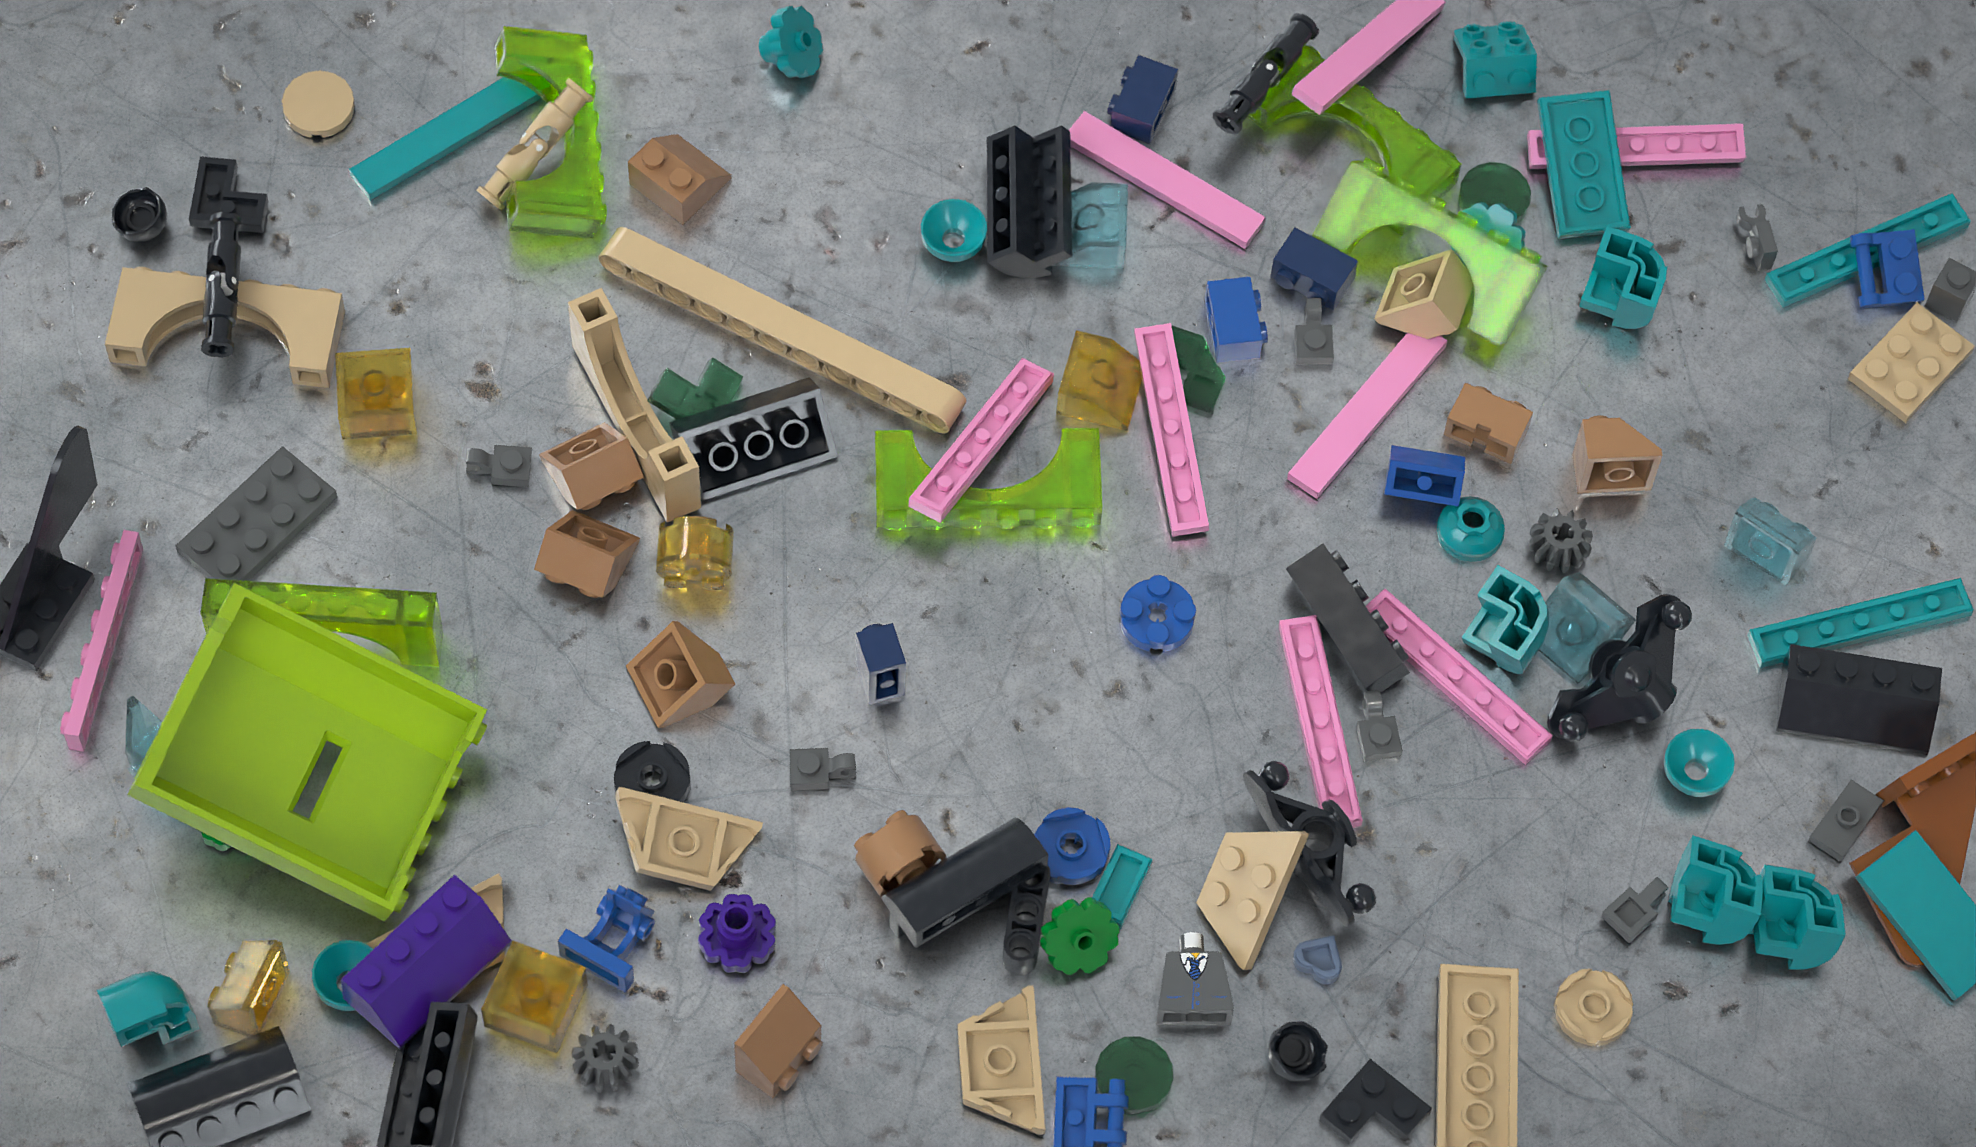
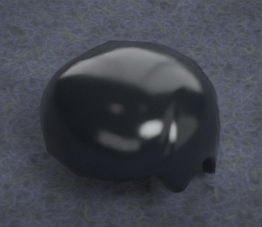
M148 187L129 190L119 196L112 208V224L116 231L127 240L132 242L149 241L160 235L167 223L168 214L165 203L158 194Z
M1287 1022L1271 1035L1268 1043V1059L1275 1072L1289 1081H1307L1320 1074L1327 1067L1325 1058L1328 1045L1321 1038L1317 1029L1306 1022Z

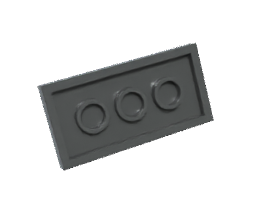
M282 446L175 545L177 553L228 594L234 583L243 587L337 498V492Z

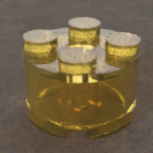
M698 516L674 518L673 525L667 527L665 521L660 523L658 526L656 573L664 578V586L671 589H682L686 587V583L702 584V588L706 590L723 589L724 582L732 575L734 529L726 524V530L716 527L717 520Z

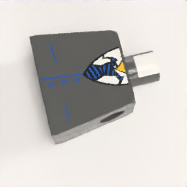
M1190 932L1182 934L1180 936L1181 951L1166 953L1156 1025L1231 1024L1234 1005L1222 953L1218 951H1204V936L1200 933Z

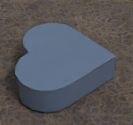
M1335 936L1299 943L1293 954L1295 968L1302 973L1312 974L1318 983L1332 984L1336 982L1341 974L1342 962Z

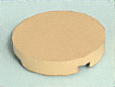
M319 70L306 72L298 76L286 87L282 98L285 120L292 130L306 137L312 138V135H321L322 138L333 136L349 124L354 114L355 104L352 89L345 79L332 72Z
M1582 969L1569 975L1560 985L1554 1002L1555 1017L1563 1032L1574 1041L1588 1046L1607 1045L1619 1039L1628 1029L1633 1013L1632 995L1625 983L1613 973L1604 970L1600 972L1597 970L1592 971V969Z

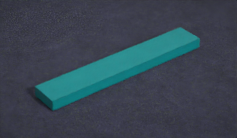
M529 61L349 169L350 176L371 201L550 94V86Z
M1953 193L1860 233H1881L1915 229L1917 249H1920L1968 228L1971 220ZM1849 237L1766 273L1764 280L1782 308L1859 275L1855 248H1851ZM1870 247L1872 267L1874 269L1880 266L1877 247Z
M1957 578L1749 629L1747 636L1760 668L1783 663L1790 644L1835 650L1972 616L1974 609L1962 579Z

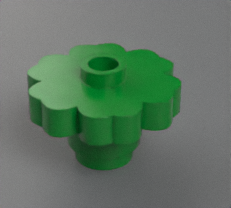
M1088 897L1080 904L1074 899H1068L1062 905L1052 910L1051 922L1045 923L1041 928L1040 946L1048 954V961L1055 969L1063 971L1067 975L1076 973L1080 968L1085 973H1091L1097 967L1107 962V951L1118 946L1120 931L1119 925L1111 918L1112 912L1104 903L1097 902L1094 898Z

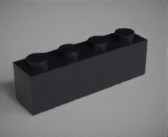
M1323 543L1288 566L1286 570L1367 691L1380 690L1382 692L1410 673L1403 663L1409 659V656L1397 639L1391 643L1383 633L1389 628L1377 609L1371 613L1363 603L1369 597L1357 579L1350 583L1343 573L1349 567L1338 550L1330 553Z

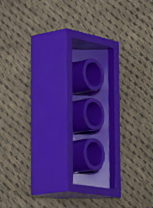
M454 874L341 979L343 999L400 1049L427 1024L431 1002L449 1003L512 944V940L485 901Z

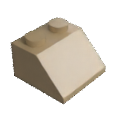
M1452 249L1395 267L1374 319L1378 324L1425 339L1449 335L1456 331L1460 325L1476 278Z

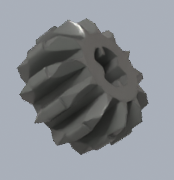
M1558 508L1553 511L1552 516L1543 513L1539 516L1538 523H1534L1529 533L1531 539L1528 544L1529 551L1536 552L1534 557L1536 563L1548 562V572L1554 569V566H1559L1563 574H1565L1569 570L1570 565L1578 569L1582 566L1583 558L1590 556L1592 547L1589 543L1592 542V531L1585 529L1587 525L1586 518L1574 520L1575 514L1573 510L1567 513V516H1562Z
M611 1023L606 1027V1032L600 1033L596 1025H593L591 1028L592 1037L580 1033L578 1037L580 1046L572 1048V1058L576 1060L572 1064L573 1072L575 1074H582L581 1083L584 1086H588L595 1081L596 1091L599 1093L604 1089V1085L609 1083L611 1088L617 1091L619 1089L618 1079L630 1083L632 1080L630 1070L637 1069L639 1066V1060L634 1056L638 1052L637 1044L635 1042H628L629 1033L626 1030L615 1035V1028ZM606 1054L608 1059L611 1060L604 1062L599 1056Z

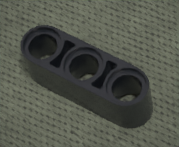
M1048 864L1047 870L1035 876L1041 880L1039 884L1029 885L1023 883L1012 890L1002 959L1005 969L1017 976L1030 973L1037 964L1041 928L1044 923L1050 883V868ZM1023 911H1028L1036 917L1033 920L1024 921L1017 917V915ZM1016 947H1023L1030 954L1025 957H1018L1011 953V950Z

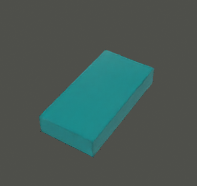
M1117 844L1092 898L1097 902L1104 903L1112 912L1111 918L1122 929L1152 866L1153 859Z

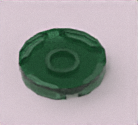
M1488 162L1479 164L1466 173L1460 184L1458 202L1462 211L1480 202L1486 203L1489 207L1502 203L1507 209H1511L1517 214L1516 225L1523 220L1530 206L1531 189L1527 179L1517 169L1505 163Z
M1141 1036L1123 1037L1111 1042L1100 1053L1094 1071L1095 1078L1098 1079L1099 1094H1109L1110 1079L1125 1080V1095L1129 1096L1128 1109L1124 1110V1113L1127 1115H1135L1138 1112H1150L1157 1109L1168 1098L1174 1080L1173 1064L1167 1052L1155 1041Z

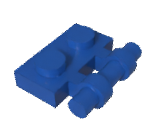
M1057 1077L1053 1147H1095V1144H1106L1107 1147H1123V1145H1126L1127 1132L1123 1131L1124 1110L1128 1109L1129 1096L1125 1095V1080L1110 1079L1109 1094H1098L1097 1078ZM1097 1108L1108 1109L1107 1130L1096 1129Z

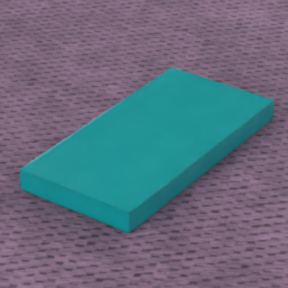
M1610 90L1539 97L1537 105L1557 239L1604 234L1607 226L1629 232L1631 226Z
M1915 830L1855 878L1954 1001L1976 984V904Z

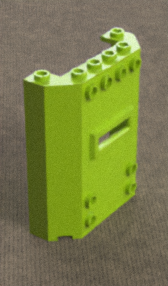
M234 583L223 601L212 626L205 635L136 773L135 780L127 795L385 922L393 911L398 914L400 913L408 898L409 892L405 890L416 872V868L411 866L416 854L423 855L431 840L432 835L427 833V829L432 820L435 822L439 821L446 808L447 801L443 800L442 797L447 787L453 789L460 778L463 768L457 765L463 753L471 743L478 745L485 733L487 724L483 723L482 720L487 709ZM326 741L342 748L308 819L293 810Z

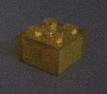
M410 348L335 353L338 420L342 440L417 434L414 368Z
M512 941L481 1008L484 1027L558 1053L588 986L586 967Z

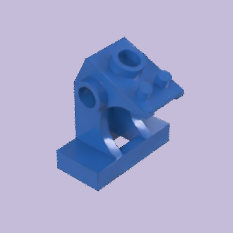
M619 885L617 890L608 888L607 894L599 903L596 914L601 916L594 929L587 936L581 937L566 928L558 939V948L561 957L627 993L634 982L633 966L625 962L638 940H645L651 933L655 924V920L651 917L655 910L645 905L648 898L630 888ZM612 925L627 933L616 949L601 942Z

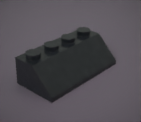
M810 377L669 422L673 439L683 436L699 466L701 501L838 457L821 390Z
M1790 644L1782 664L1776 731L1928 755L1940 702L1942 668Z

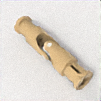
M570 78L565 81L567 86L555 101L548 102L524 132L519 144L508 151L496 165L497 171L486 185L478 187L477 191L501 211L505 208L504 202L516 187L524 185L533 174L539 160L543 159L574 124L573 118L585 103L593 101L594 98ZM544 126L551 127L550 137L547 142L535 133Z

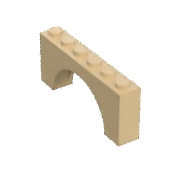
M141 266L136 268L122 267L105 341L109 361L147 366L152 351L166 335L184 324L203 319L206 277L189 275L183 271L168 273L153 271L150 268ZM251 279L239 281L237 318L260 325L282 342L290 355L289 369L293 384L329 388L345 315L342 293H336L327 288L317 290L303 289L292 284L269 285Z
M597 289L569 301L568 311L572 347L617 431L628 438L643 473V479L666 522L668 523L700 509L699 466L683 436L673 440L665 431L650 406L628 357L621 336L618 317L603 289Z

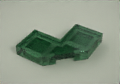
M1171 325L1179 368L1188 371L1183 385L1186 405L1213 414L1225 385L1226 377L1211 355L1210 347L1204 336Z
M714 357L707 361L696 385L669 368H665L661 372L647 402L674 419H681L730 403L743 376Z

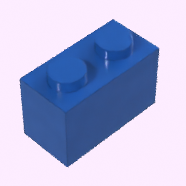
M1251 277L1207 281L1204 300L1216 363L1260 358L1262 344L1267 343L1268 335L1265 321L1259 322L1257 312L1261 311V297L1259 290H1253Z
M1391 445L1384 495L1459 506L1465 474V457Z

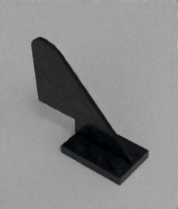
M79 425L71 429L56 455L30 541L25 545L0 584V655L36 672L95 580L92 572L64 560L59 548L63 538L98 485L87 429Z

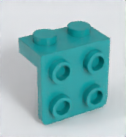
M1506 21L1501 22L1497 26L1483 27L1478 24H1470L1454 30V40L1464 60L1463 93L1465 98L1536 93L1537 52L1523 25Z

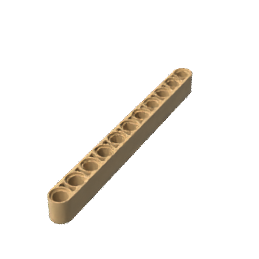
M625 227L617 228L598 257L601 265L611 273L938 433L945 434L949 432L967 402L965 396L953 386Z

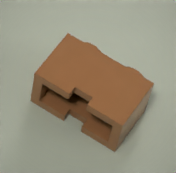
M1465 382L1447 418L1443 435L1470 447L1473 441L1486 446L1484 453L1512 464L1529 429L1533 411L1526 409L1524 405L1517 401H1507L1493 395L1482 386H1472Z

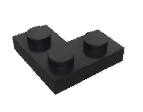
M200 156L189 213L190 226L211 228V216L215 213L226 212L239 215L243 219L240 231L263 233L268 207L267 194L234 191L238 169L235 159Z
M1369 1059L1320 1114L1319 1120L1348 1144L1355 1140L1374 1117L1406 1141L1430 1114L1432 1107L1372 1059Z

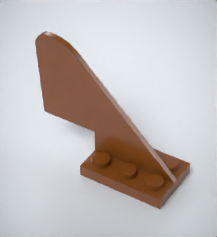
M1976 732L1899 777L1875 794L1884 800L1882 807L1895 801L1910 827L1850 862L1849 864L1855 876L1916 830L1957 882L1961 883L1976 809ZM1864 890L1900 959L1910 966L1918 967L1924 965Z

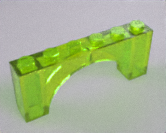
M503 26L494 44L496 76L506 77L524 84L536 92L546 103L555 101L567 86L565 81L568 78L595 98L596 83L595 80H591L590 75L593 64V51L588 49L587 35ZM593 101L585 103L573 118L574 124L563 136L564 157L562 164L555 171L542 178L515 181L506 199L508 231L593 239L600 225L605 224L607 206L601 200L604 174L599 172L598 166L601 157V143L596 141L599 115L598 111L593 109Z
M1305 45L1302 48L1301 57L1278 85L1273 88L1269 87L1263 104L1254 114H1249L1247 118L1266 131L1277 122L1290 117L1318 115L1339 120L1361 132L1379 151L1388 173V184L1378 197L1375 216L1403 237L1458 182L1462 163L1458 161L1452 152L1446 149L1443 150L1431 141L1423 130L1414 128L1406 122L1397 110L1385 106L1375 98L1368 88L1360 87L1357 83L1320 115L1291 95L1294 86L1325 61L1314 47ZM1278 66V71H1279V74H1280V73H1281V68Z
M1365 158L1363 161H1351L1312 236L1348 255L1351 254L1354 247L1367 234L1388 224L1414 225L1437 234L1458 252L1467 266L1472 279L1474 307L1467 328L1497 345L1507 343L1548 268L1547 265L1540 262L1542 256L1527 247L1522 246L1521 250L1508 244L1510 238L1491 228L1487 232L1476 226L1478 220L1468 213L1459 211L1458 214L1451 212L1445 208L1447 202L1438 196L1427 193L1425 197L1414 191L1416 185L1406 178L1396 175L1395 179L1382 173L1384 167L1374 160Z
M1062 428L1058 450L1050 463L1041 472L1024 482L1009 487L996 489L969 487L941 523L908 507L910 496L932 470L922 459L915 446L913 431L875 430L876 527H885L888 530H902L905 527H923L927 530H938L942 527L960 526L963 529L972 530L981 526H998L1002 529H1013L1018 526H1036L1048 529L1056 525H1073L1076 528H1089L1093 525H1101L1103 506L1099 428Z
M205 578L200 614L206 634L212 626L233 584L236 583L332 632L350 634L378 643L393 652L400 660L401 665L440 666L443 627L437 592Z

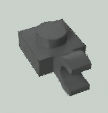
M1762 204L1757 205L1755 218L1746 215L1744 206L1739 207L1736 217L1737 223L1742 229L1747 230L1751 234L1746 240L1749 258H1754L1757 271L1771 270L1778 249L1770 221L1765 218V207Z
M1306 298V307H1304L1305 325H1295L1296 364H1333L1332 325H1321V298Z
M494 445V454H489L482 449L469 448L466 454V473L473 475L490 474L491 485L529 487L532 447Z
M1380 690L1364 692L1365 699H1362V706L1366 720L1357 721L1356 725L1363 762L1400 757L1403 750L1395 716H1383Z
M828 748L790 749L791 791L829 789V779L856 778L855 754L853 753L838 754L833 758H829Z
M1658 877L1649 883L1639 894L1629 887L1602 912L1601 917L1630 943L1657 918L1658 913L1652 907L1656 906L1666 896L1665 891L1669 887Z

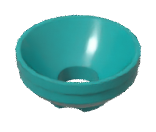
M947 199L932 205L926 211L921 222V236L925 247L935 257L949 262H959L975 256L981 250L987 236V222L983 213L974 204L960 199ZM949 233H957L964 238V242L959 247H949L943 242V238Z
M1467 496L1460 498L1459 506L1447 505L1442 510L1437 521L1436 532L1441 546L1448 554L1462 561L1477 562L1488 559L1498 551L1504 539L1505 525L1500 511L1492 503L1479 497ZM1468 512H1476L1483 517L1484 524L1478 528H1471L1465 525L1462 517Z
M1690 729L1683 731L1670 741L1665 751L1664 769L1667 778L1679 791L1690 796L1706 797L1714 795L1725 787L1734 772L1735 761L1731 747L1722 737L1709 730ZM1692 762L1699 763L1705 768L1707 776L1701 780L1691 779L1685 772V766Z
M343 940L327 946L319 953L312 968V982L316 993L324 1003L342 1011L355 1010L343 999L342 991L338 988L337 982L373 950L372 947L355 940Z

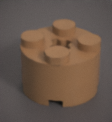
M905 810L895 812L886 820L884 827L874 834L867 833L854 844V848L857 850L855 861L881 899L883 895L934 866L939 859L942 861L946 858L945 852L921 818L917 815H908Z

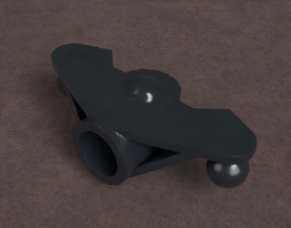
M1672 594L1659 595L1638 606L1635 632L1627 641L1619 639L1604 641L1591 655L1589 662L1590 681L1580 689L1559 691L1547 719V726L1551 734L1574 742L1583 739L1590 728L1634 719L1637 723L1644 724L1660 717L1674 702L1677 694V688L1672 683L1676 630H1683L1688 627L1692 621L1690 607Z
M1267 762L1261 768L1259 776L1253 770L1245 772L1243 780L1247 790L1271 832L1305 831L1309 834L1307 840L1317 839L1329 847L1323 851H1313L1305 844L1293 873L1311 889L1346 927L1355 922L1353 912L1364 914L1373 909L1376 904V894L1374 889L1368 884L1358 883L1348 889L1346 898L1341 891L1344 844L1353 847L1357 845V838L1350 819L1340 806L1333 800L1328 799L1321 804L1323 808L1321 809L1273 793L1272 791L1282 790L1289 781V771L1282 762Z

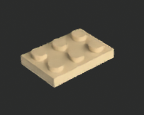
M1917 302L1850 372L1848 380L1906 423L1972 354L1975 345Z

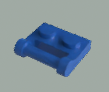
M1915 229L1881 233H1859L1850 236L1851 248H1855L1862 294L1858 297L1861 309L1916 304L1917 302L1922 303L1925 300ZM1870 247H1877L1884 294L1876 293Z

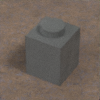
M1949 258L1932 286L1925 307L1957 323L1976 290V271Z

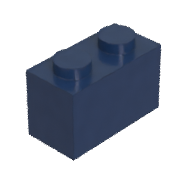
M1138 55L1133 67L1127 66L1124 70L1120 86L1123 87L1120 95L1114 94L1110 100L1107 114L1111 115V127L1128 137L1151 144L1176 90L1178 69Z
M1294 227L1273 259L1270 278L1274 279L1281 287L1293 289L1307 298H1321V306L1334 311L1355 279L1358 260Z
M893 623L886 625L872 624L865 627L862 631L856 632V668L869 705L905 696L906 660Z

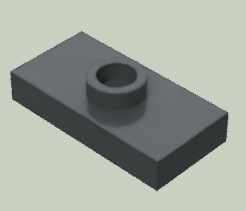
M1851 779L1810 835L1808 841L1841 862L1879 810L1884 800Z

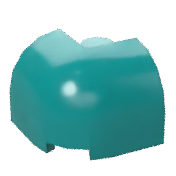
M1607 226L1579 307L1614 318L1612 326L1625 329H1638L1647 326L1653 318L1660 299L1668 267L1665 266L1663 258L1653 248L1654 243L1640 236Z
M1497 565L1477 594L1482 607L1461 638L1466 645L1494 659L1497 666L1515 674H1523L1544 643L1549 628V610L1540 590L1529 581Z
M1692 835L1680 858L1671 885L1668 901L1672 903L1670 921L1703 931L1702 942L1719 945L1741 940L1753 930L1761 916L1764 887L1762 875H1756L1752 867L1741 859L1742 852Z
M1764 864L1759 874L1762 875L1764 886L1761 916L1753 930L1749 933L1754 934L1756 953L1788 958L1789 969H1809L1831 960L1838 952L1846 936L1843 906L1839 894L1832 895L1826 887L1814 880L1815 874Z
M154 971L136 973L96 990L111 1028L121 1047L155 1032H158L163 1045L200 1029L187 994L169 976Z

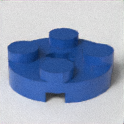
M1154 575L1150 579L1143 580L1132 586L1123 597L1120 608V623L1124 635L1133 645L1147 651L1153 648L1163 649L1162 652L1180 647L1190 637L1196 616V607L1190 594L1181 585L1169 581L1163 575ZM1155 608L1164 610L1166 620L1159 622V618H1157L1156 622L1152 621L1149 618L1151 610Z
M1079 808L1058 809L1043 819L1042 824L1035 831L1034 835L1048 853L1047 864L1050 868L1051 883H1062L1065 885L1083 884L1104 872L1110 853V836L1102 821L1097 817L1095 820L1092 816L1085 814V810ZM1066 839H1074V844L1080 842L1082 848L1077 849L1075 854H1069L1068 851L1062 850Z

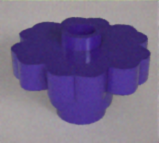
M727 894L722 904L710 903L699 918V928L701 930V934L698 937L699 948L704 953L708 962L717 963L721 961L722 969L725 972L737 971L745 973L750 970L752 962L757 964L765 963L769 958V954L775 949L773 933L776 930V920L770 914L766 904L753 905L752 897L748 894Z

